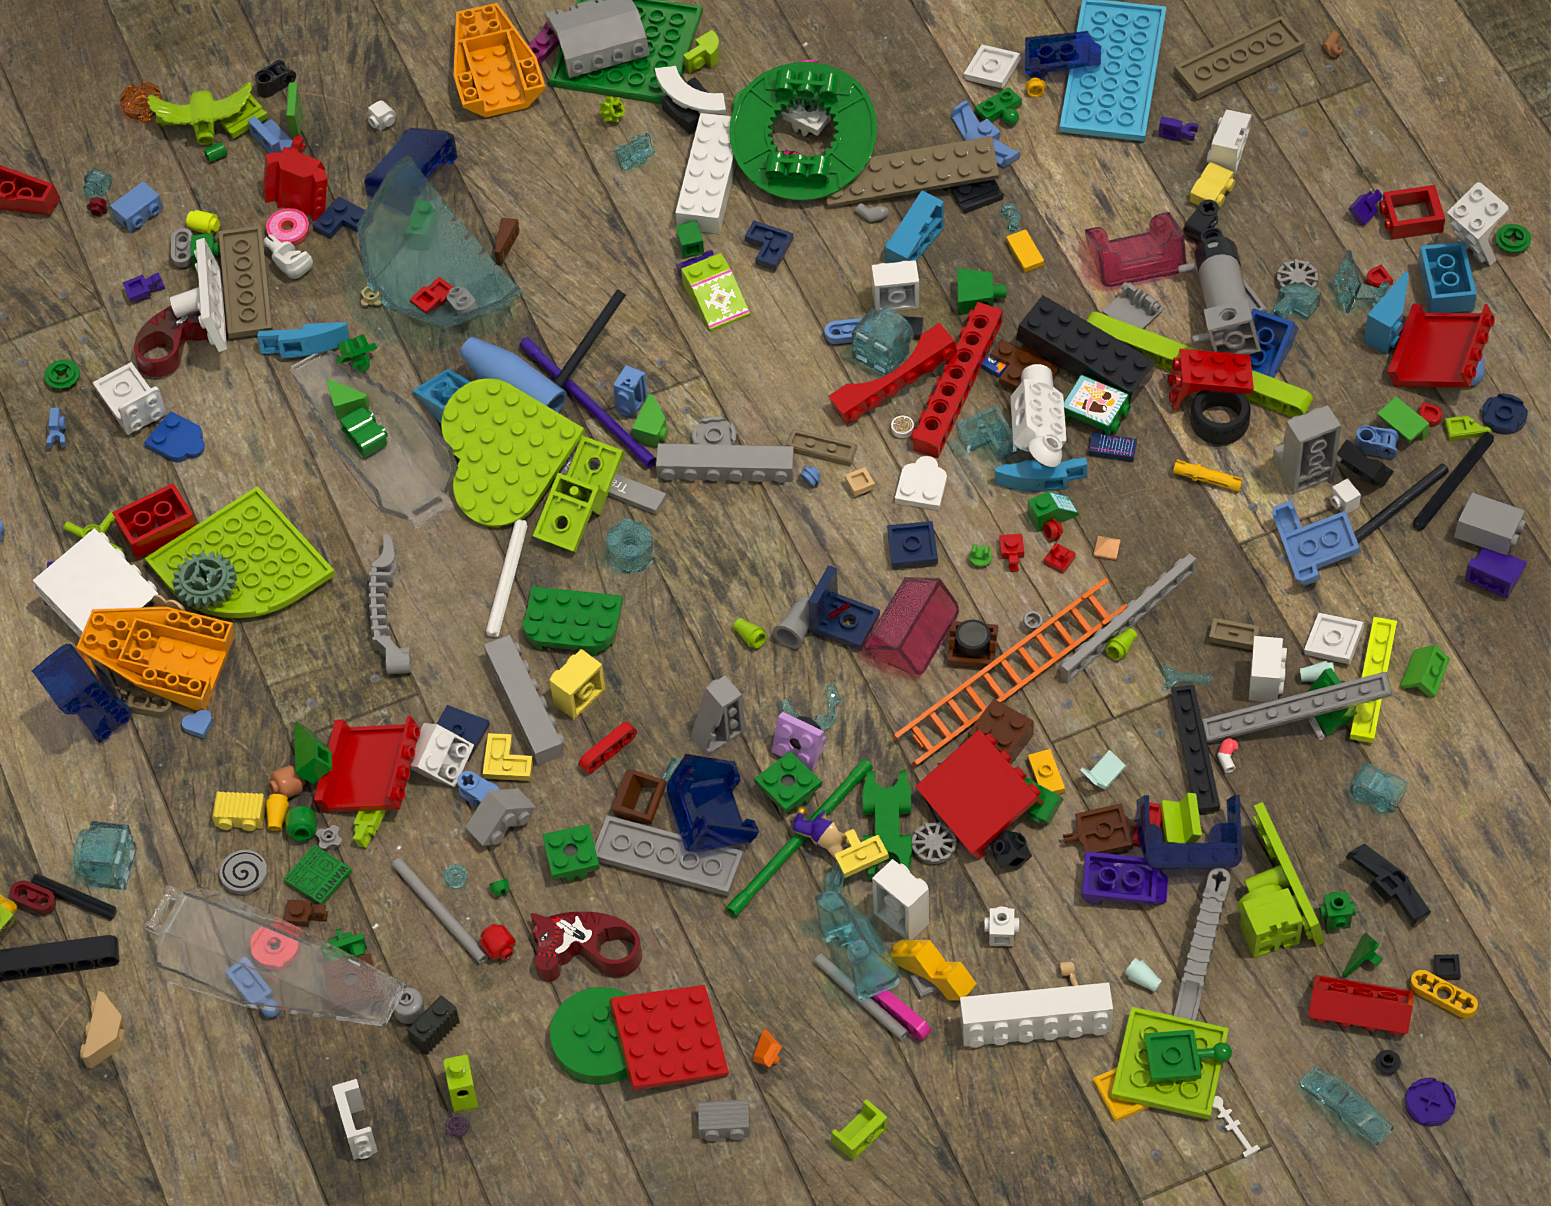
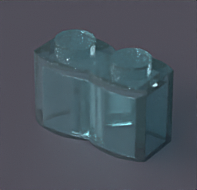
M1363 763L1351 783L1350 794L1360 802L1372 803L1379 811L1394 813L1406 792L1407 782L1394 774L1385 773L1374 765Z

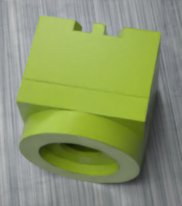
M1267 885L1252 890L1240 899L1237 904V909L1240 913L1239 926L1253 958L1268 954L1271 948H1273L1274 952L1279 951L1280 945L1289 948L1300 944L1303 919L1288 888L1282 889L1278 885Z

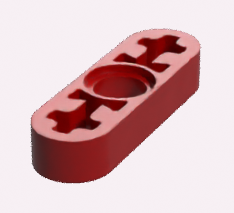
M623 722L583 754L578 762V766L587 774L593 773L635 738L637 729L629 722Z

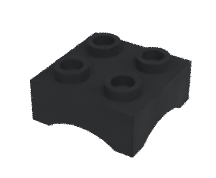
M695 77L687 82L692 88L709 93ZM668 95L661 98L662 110L686 132L690 134L697 129L700 117L699 111L679 106Z
M1347 439L1337 452V455L1342 458L1341 464L1356 474L1360 470L1358 475L1374 486L1377 483L1384 486L1394 472L1379 460L1367 458L1363 450Z

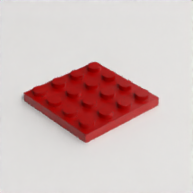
M705 985L611 997L609 1004L632 1091L725 1078L728 1076L729 1070Z

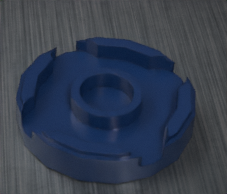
M1503 393L1486 400L1483 404L1481 417L1483 423L1491 428V431L1507 435L1514 434L1523 428L1526 424L1528 411L1520 398Z

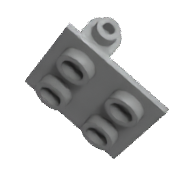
M1124 282L1121 286L1123 292L1102 313L1144 329L1165 307L1159 304L1158 300H1154L1147 293H1143L1142 289L1138 290L1133 286V283Z

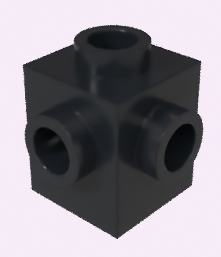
M1005 830L990 844L995 860L1004 869L1017 871L1032 857L1025 837L1018 832Z

